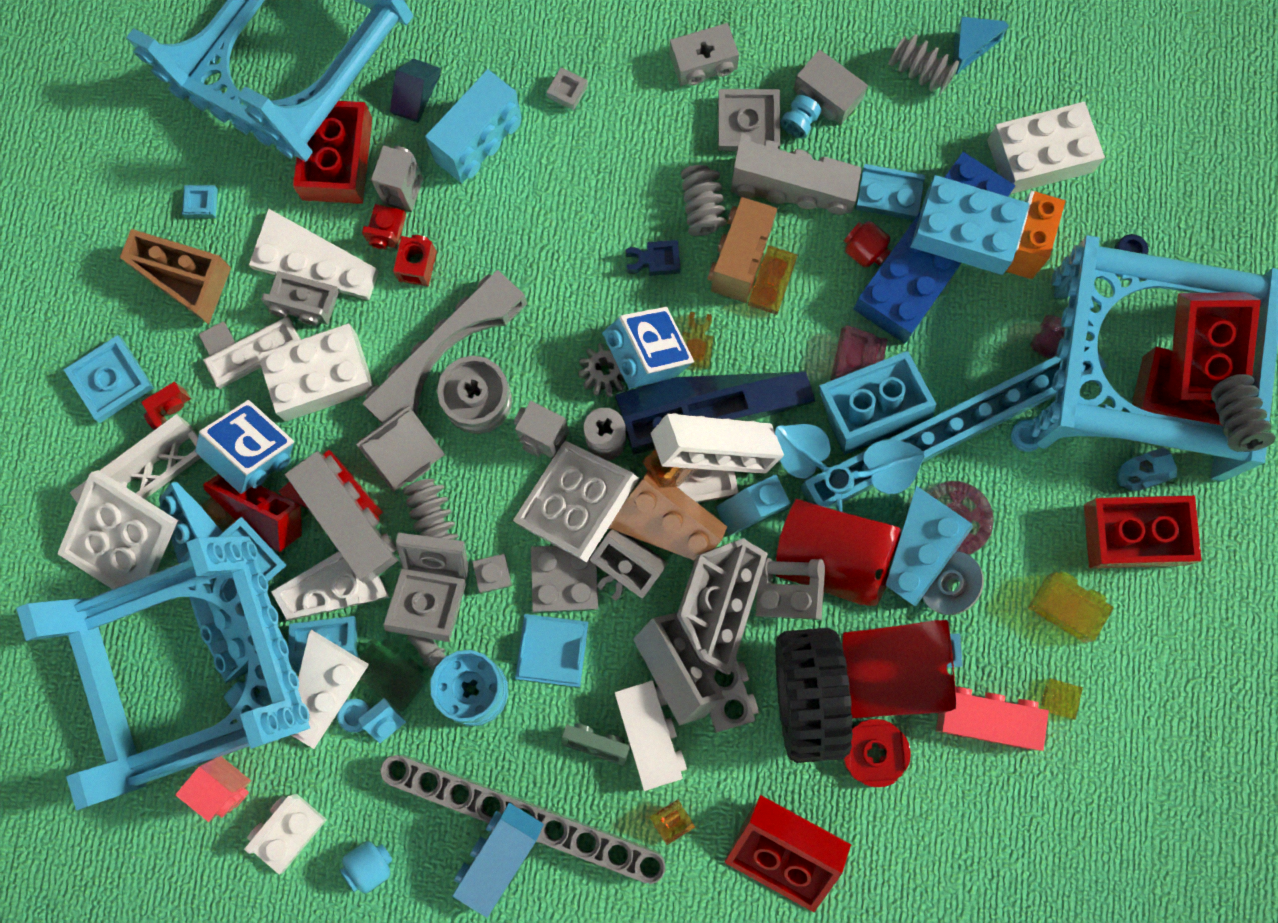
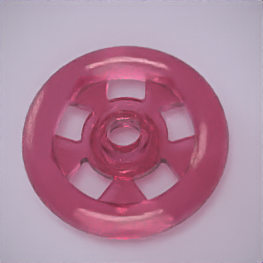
M946 481L933 486L927 491L935 499L949 494L953 503L947 504V507L969 522L974 520L980 523L977 534L969 533L956 551L970 555L986 544L992 533L994 516L988 499L980 490L965 482ZM965 497H968L977 506L972 512L965 505L961 504Z

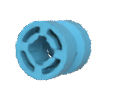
M797 95L791 103L792 109L784 114L780 124L790 135L804 139L811 130L810 124L817 121L822 109L812 98L805 95Z

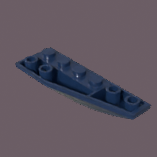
M806 371L674 377L615 394L633 455L656 449L650 433L667 414L676 413L687 416L753 421L816 401Z

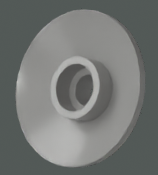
M956 551L922 597L926 605L933 611L943 615H956L968 610L976 603L982 593L984 577L980 565L970 555ZM956 582H960L959 587L955 591H952V585Z

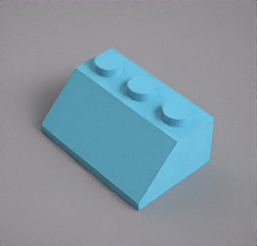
M908 351L819 385L830 427L844 455L904 432L933 418L936 408V402Z

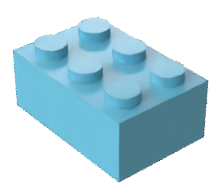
M487 69L425 136L435 163L461 184L467 178L475 176L484 159L488 155H494L507 134H513L521 124L522 117L516 91Z
M935 175L927 190L910 247L1003 275L1013 262L1029 203Z

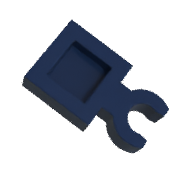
M678 240L647 242V251H641L636 247H630L625 250L626 257H636L638 259L636 264L627 265V273L636 274L643 268L649 267V276L680 274Z

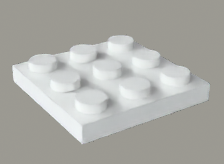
M564 441L513 521L529 532L587 562L639 478L634 473Z
M97 470L89 474L57 554L111 589H115L156 573L178 520Z

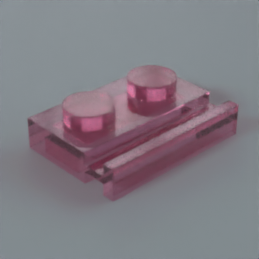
M848 325L842 327L830 381L883 361L888 339L876 337L875 334Z

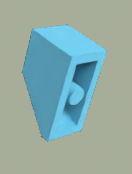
M773 475L747 487L715 508L722 523L727 526L726 531L728 535L731 536L787 510L791 503L777 475Z

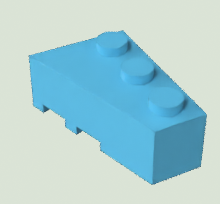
M916 486L886 586L916 607L972 530V523Z

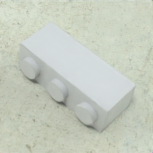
M652 680L614 692L644 791L683 779L681 771L687 770L682 751H674L671 739L677 737L672 719L664 718L661 706L667 705L660 688L658 686L655 687Z

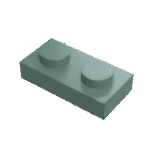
M576 723L574 727L566 724L562 735L561 745L622 766L625 765L630 749L629 745L624 744V739L611 734H606L605 737L594 734L592 728L583 724Z

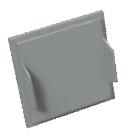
M409 405L356 443L393 492L407 482L412 483L430 470L434 462L445 455Z

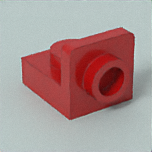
M375 204L368 227L363 226L362 234L368 244L381 250H386L387 247L397 249L406 219L405 211Z
M174 381L141 402L147 411L143 416L150 427L155 430L167 421L164 415L180 411L184 407V403L191 398L186 390Z

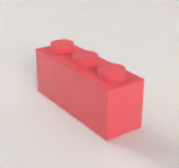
M956 687V709L938 713L936 732L1029 750L1044 751L1049 710L1039 709V702L1018 699V704L1005 702L1006 696L985 693V698L972 696V689Z
M221 756L199 766L175 795L209 822L218 815L223 818L227 813L237 808L249 794V791L245 788L252 780Z

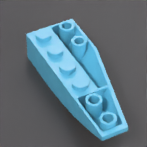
M177 482L171 483L160 496L161 510L178 520L171 536V541L179 564L191 559L186 542L198 537H218L223 533L204 509ZM233 578L229 579L223 588V596L226 601H231L237 594ZM206 584L205 587L208 592L213 593L214 584ZM189 597L200 628L201 638L208 645L214 658L215 668L221 673L224 682H230L247 673L248 652L243 635L234 620L214 603L201 598ZM240 603L238 605L239 611L242 615H245Z

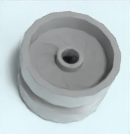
M473 355L459 358L448 365L439 378L437 387L439 404L453 425L462 431L473 434L491 432L502 425L510 414L513 401L510 386L500 367L491 360Z

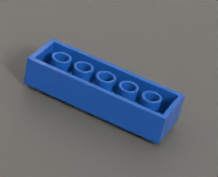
M962 152L944 177L1009 197L1016 186L965 152ZM920 212L859 296L853 308L860 315L904 344L962 264L961 262L910 247Z

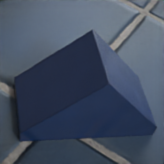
M414 58L398 68L395 73L390 113L419 123L442 72L441 68Z

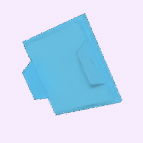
M524 614L515 679L580 687L589 622Z

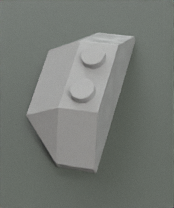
M744 538L696 556L677 613V618L700 660L725 674H731L768 555L767 552Z

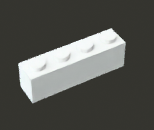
M673 413L663 417L650 433L661 465L665 467L767 473L784 456L773 426L770 423L687 416Z

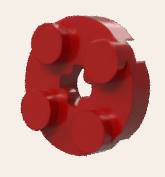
M868 719L859 722L852 727L853 734L850 754L842 759L845 768L853 779L870 787L892 785L902 776L910 763L911 751L907 738L896 726L886 720ZM873 743H877L878 748L885 751V756H880L878 763H873V758L867 756V750L872 749Z

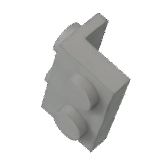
M277 271L270 294L263 293L261 300L273 315L286 318L287 315L299 317L298 319L301 322L316 326L317 323L328 325L339 290L337 286Z

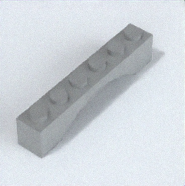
M499 270L493 275H486L479 282L478 289L470 297L466 296L459 301L455 307L456 311L448 319L444 318L436 324L433 329L434 333L426 341L422 340L413 347L411 356L403 364L400 362L390 370L389 378L381 386L376 385L367 393L366 400L362 404L382 424L408 405L415 415L418 414L419 398L424 382L432 367L448 349L473 333L488 328L506 326L527 305L525 294Z

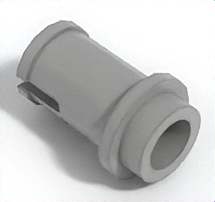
M408 636L407 640L411 642L424 660L422 662L424 667L428 666L433 670L446 657L444 655L446 650L439 648L433 639Z

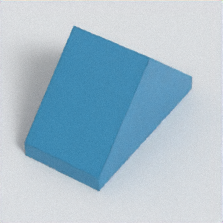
M961 17L955 31L953 62L959 61L955 74L957 75L998 44L1009 25L1005 21Z

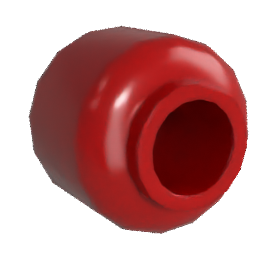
M859 221L843 240L846 243V254L864 268L870 267L874 262L880 266L891 252L887 248L891 240L890 236L872 221H867L864 224Z

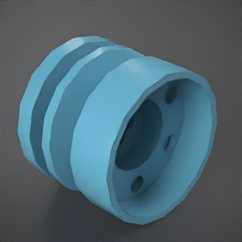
M473 650L456 651L446 656L436 666L431 678V696L436 708L446 717L466 726H482L495 720L504 710L509 697L508 681L504 672L485 654ZM469 685H476V688L480 690L477 696L470 695L466 690Z

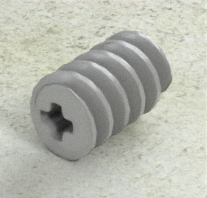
M917 34L913 35L910 39H906V36L903 37L894 50L888 64L894 66L900 61L898 70L903 73L910 68L908 77L911 79L920 74L919 84L922 86L931 80L929 90L934 92L941 87L940 96L954 77L959 61L956 60L948 66L949 55L947 53L938 59L936 57L939 48L935 47L928 53L926 51L928 41H924L919 46L916 45Z
M694 165L683 169L681 178L684 180L682 187L685 191L684 201L687 203L685 205V210L688 214L687 224L690 226L688 233L691 236L711 234L717 231L718 228L726 225L725 218L717 217L725 213V207L716 205L723 201V195L714 194L722 189V185L719 182H713L720 178V172L710 170V168L704 165Z
M598 408L587 415L584 422V434L590 453L605 460L618 457L626 445V430L622 416L610 408Z
M424 479L402 489L403 493L410 496L406 500V504L408 507L414 508L409 514L410 518L418 520L413 525L414 531L422 532L421 536L451 540L459 537L458 534H451L447 531L455 525V522L444 521V518L452 513L451 509H441L440 507L448 501V497L437 496V493L445 489L444 485H434V479Z

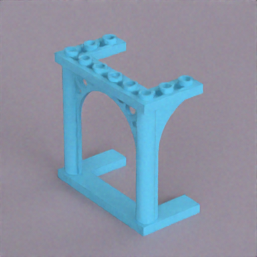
M227 0L211 22L200 33L176 44L158 43L152 37L134 28L128 34L126 39L136 48L133 53L143 62L153 66L151 72L163 82L170 85L168 90L181 100L188 98L199 110L204 112L208 109L213 116L223 123L229 120L242 133L247 135L251 132L264 145L270 146L272 143L288 158L296 156L306 162L313 153L307 145L313 134L397 21L407 25L413 18V14L404 0H353L372 10L329 68L315 83L296 95L279 100H269V98L246 86L240 92L235 87L230 75L229 62L233 45L243 28L265 0ZM222 74L217 82L210 85L204 84L210 75ZM224 87L227 88V91L225 93L220 91Z
M1086 235L1078 245H1074L1070 255L1064 257L1062 264L1059 267H1055L1052 274L1051 285L1055 286L1054 297L1067 299L1070 296L1069 305L1064 309L1061 319V326L1065 327L1064 339L1060 340L1057 348V358L1061 359L1060 370L1055 372L1052 384L1053 390H1057L1055 402H1052L1049 407L1032 420L1030 436L1035 437V445L1046 449L1063 437L1097 436L1127 439L1213 455L1211 479L1226 481L1264 464L1267 447L1250 452L1231 450L1227 445V437L1224 435L1223 426L1148 412L1123 399L1113 389L1102 371L1097 344L1099 330L1108 311L1120 299L1136 291L1163 288L1188 293L1247 292L1261 300L1252 374L1255 380L1252 385L1256 386L1259 390L1256 397L1261 398L1263 401L1260 409H1264L1267 412V418L1264 420L1270 422L1278 348V269L1272 268L1264 275L1186 262L1099 246L1100 237ZM1095 279H1104L1111 285L1113 290L1112 297L1106 298L1097 292L1094 286ZM1129 280V286L1121 287L1120 281ZM1093 301L1099 304L1098 313L1090 310L1094 307ZM1087 333L1092 336V341L1086 340ZM1083 363L1090 364L1091 373L1081 376L1086 367ZM1090 381L1098 383L1100 392L1096 398L1087 400L1080 396V388L1084 383ZM1106 398H1110L1113 402V408L1107 404L1103 408L1098 407V405Z
M250 536L198 537L186 542L191 559L91 598L27 603L16 608L26 641L69 636L107 764L66 776L76 810L146 787L147 782L249 746L252 749L310 729L308 722L309 711L306 705L302 703L298 690L299 680L291 668L288 659V645L281 637L277 624L279 620L278 613L271 605L267 593L268 582L260 571L257 561L258 551ZM233 578L237 594L231 601H226L223 596V588L226 582ZM206 584H214L213 593L208 592L205 587ZM178 597H196L214 603L234 620L246 644L248 652V677L239 702L230 714L216 725L137 754L99 627ZM240 603L245 615H242L239 611L238 605ZM260 665L262 668L264 678H261L258 672ZM256 686L268 688L272 700L270 705L262 704L255 698L254 689ZM249 705L252 710L245 712L246 706Z

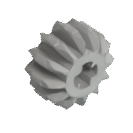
M599 343V352L596 353L593 349L588 348L586 352L589 359L580 358L579 363L584 369L578 371L579 378L586 379L583 383L586 390L595 386V396H599L602 389H606L607 397H612L613 387L619 392L624 390L621 382H625V379L610 348L608 351H605L603 343ZM607 365L609 369L608 375H603L601 366Z

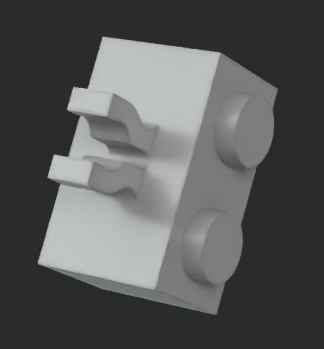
M613 529L606 535L589 560L607 573L596 587L602 590L607 582H612L614 579L618 581L615 585L616 591L612 595V598L616 601L623 593L625 587L643 599L668 564L666 560L634 537Z

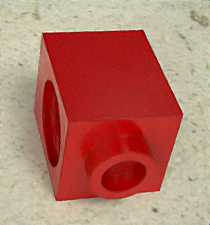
M422 235L401 236L393 269L398 281L429 287L437 254L433 242ZM413 255H423L422 259L419 262H409L410 258Z

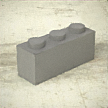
M677 613L652 618L633 639L679 725L704 718L725 698L707 665L698 657L677 618Z

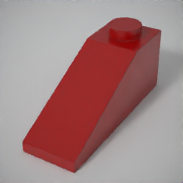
M219 474L203 484L204 490L236 521L243 517L269 547L280 552L302 536L301 508L299 504L263 486L251 487L240 494Z

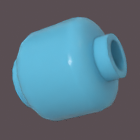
M365 841L344 855L342 858L343 867L339 871L353 892L359 890L367 894L390 877L391 873L388 864L393 860L383 844L376 847L370 841Z

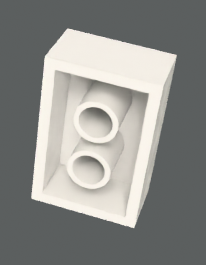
M1085 101L996 124L987 139L998 174L1016 185L1011 194L1093 173L1105 158Z
M349 323L257 354L275 413L285 422L363 396L374 387L358 335Z

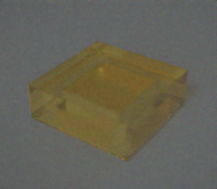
M1051 678L1047 679L1040 709L1049 710V713L1076 720L1083 687Z

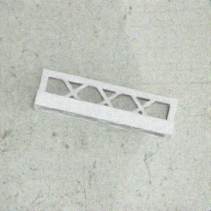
M176 414L100 471L126 488L127 484L133 479H141L140 491L136 494L146 499L201 458L195 450L187 456H177L179 446L190 438L196 446L198 435L188 422ZM168 460L167 469L160 476L151 475L153 465L157 461ZM87 480L70 492L77 503Z

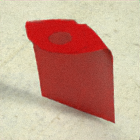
M795 499L779 537L776 561L809 562L811 559H822L825 565L823 592L860 605L876 606L887 587L886 582L890 570L888 574L887 571L892 557L895 556L901 537V529L887 523ZM883 569L880 580H877L875 578L876 571ZM776 574L777 577L801 585L810 584V577L808 575Z
M932 620L900 626L843 632L842 646L849 678L852 719L944 713L956 709L953 654L947 620ZM949 663L952 666V675L947 672V665Z

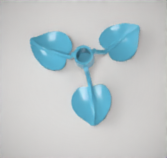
M810 424L780 425L775 430V435L784 453V456L780 459L784 469L792 476L801 479L810 478L815 473L817 467L826 473V485L835 493L836 510L843 512L842 494L848 493L853 488L854 479L871 476L872 484L878 491L886 494L901 493L913 483L925 458L924 452L910 443L899 440H882L872 444L864 453L863 460L869 470L851 472L842 465H835L829 468L822 461L829 456L831 445L828 436L822 429Z

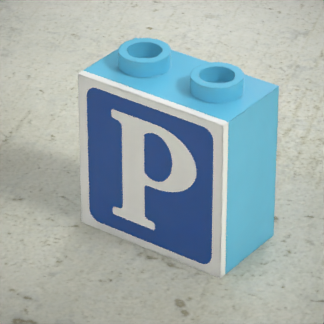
M667 307L621 315L602 332L629 389L674 378L694 363Z
M247 400L200 430L195 452L242 494L251 487H259L269 474L275 470L277 472L282 471L290 463V454L294 440L250 400Z

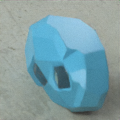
M1163 447L1127 460L1118 469L1116 480L1119 486L1127 490H1144L1176 478L1177 467L1171 453Z

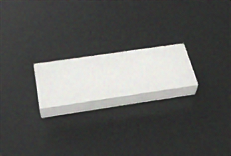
M287 316L203 359L215 385L221 389L260 369L261 364L257 354L301 340L291 319Z

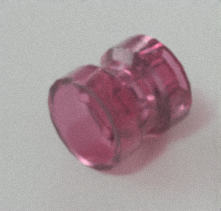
M1052 315L1044 317L1040 325V333L1036 334L1030 343L1031 348L1035 352L1050 359L1057 356L1059 342L1061 339H1064L1065 327L1061 326L1062 318Z

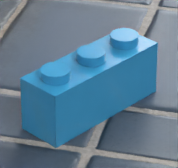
M508 803L502 814L496 811L485 828L490 832L487 839L479 837L469 854L474 860L470 865L464 862L455 876L454 881L459 884L452 897L488 918L537 841L544 824L511 803Z

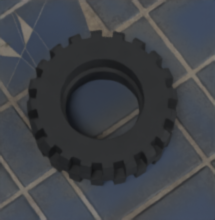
M830 628L784 631L776 639L775 665L780 721L787 756L796 763L844 759L850 754L852 747V705L846 659L843 654V646L840 643L839 634Z

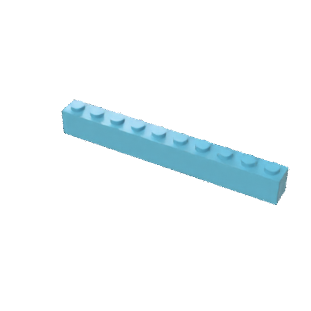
M1098 352L1099 362L1102 370H1104L1107 366ZM1055 356L888 440L904 441L918 447L925 454L923 460L925 462L1055 397L1057 390H1053L1052 384L1055 372L1060 370L1061 359ZM1083 363L1086 367L1081 376L1091 373L1090 364ZM865 451L838 464L847 467L851 472L869 470L863 460ZM825 472L804 481L801 490L807 502L830 509L836 506L835 493L828 488L825 482ZM871 476L854 479L853 488L848 493L842 494V503L873 488Z

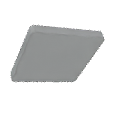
M221 322L199 334L209 356L235 343L225 322Z

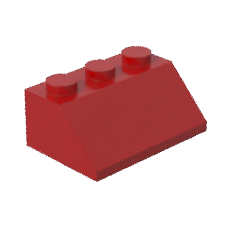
M760 795L744 821L724 863L808 910L815 912L842 875L851 844Z

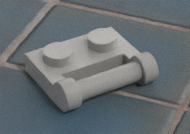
M766 558L757 589L756 616L822 620L825 575L823 560L811 559L809 562L772 561L771 558ZM773 574L808 575L810 577V584H772Z

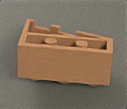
M741 197L738 207L732 206L727 224H730L731 227L728 234H723L717 250V252H720L717 263H712L708 275V280L712 281L711 292L744 303L747 302L776 217L777 208Z
M134 229L130 230L120 258L134 271L208 325L210 324L231 270L230 266L220 255Z
M650 467L635 485L608 528L695 561L697 555L716 548L722 541L727 526Z

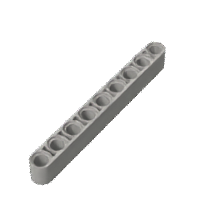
M407 755L390 756L381 765V777L390 786L489 823L493 816L484 810V801L489 796L499 800L501 805L499 813L501 814L508 803L513 804L519 809H527L532 814V817L544 824L537 842L625 876L652 884L662 879L665 873V861L658 851ZM396 761H401L406 766V774L401 780L394 778L391 772L392 765ZM428 772L434 774L438 781L437 787L432 792L425 790L422 785V778ZM458 784L464 785L469 791V798L463 804L458 803L453 798V790ZM549 821H559L563 825L564 834L561 838L552 839L548 836L546 825ZM586 832L594 836L596 840L594 849L591 851L580 849L577 839L581 833ZM622 845L626 848L628 857L624 862L615 863L610 859L609 849L612 846ZM647 857L657 859L660 864L658 872L654 875L643 873L640 868L643 859Z

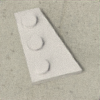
M339 551L271 591L285 618L289 621L390 598L379 576L367 584L359 581Z
M313 630L308 634L298 676V690L302 703L306 705L309 711L308 722L310 729L291 736L314 749L367 669L368 663Z

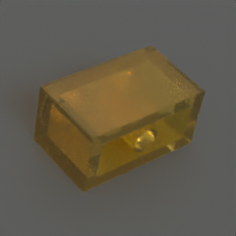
M1060 571V573L1054 572L1047 575L1028 608L1083 643L1095 641L1114 607L1106 603L1107 598L1101 593L1092 589L1087 591L1077 585L1078 580L1066 572Z

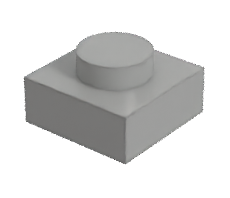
M560 68L546 92L547 98L575 110L588 87V80L564 68Z
M505 554L473 561L480 594L512 587Z

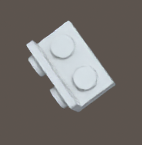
M298 794L289 795L287 798L285 796L279 798L270 809L273 815L265 824L259 823L247 837L250 842L244 848L248 854L255 853L279 875L288 868L327 820Z

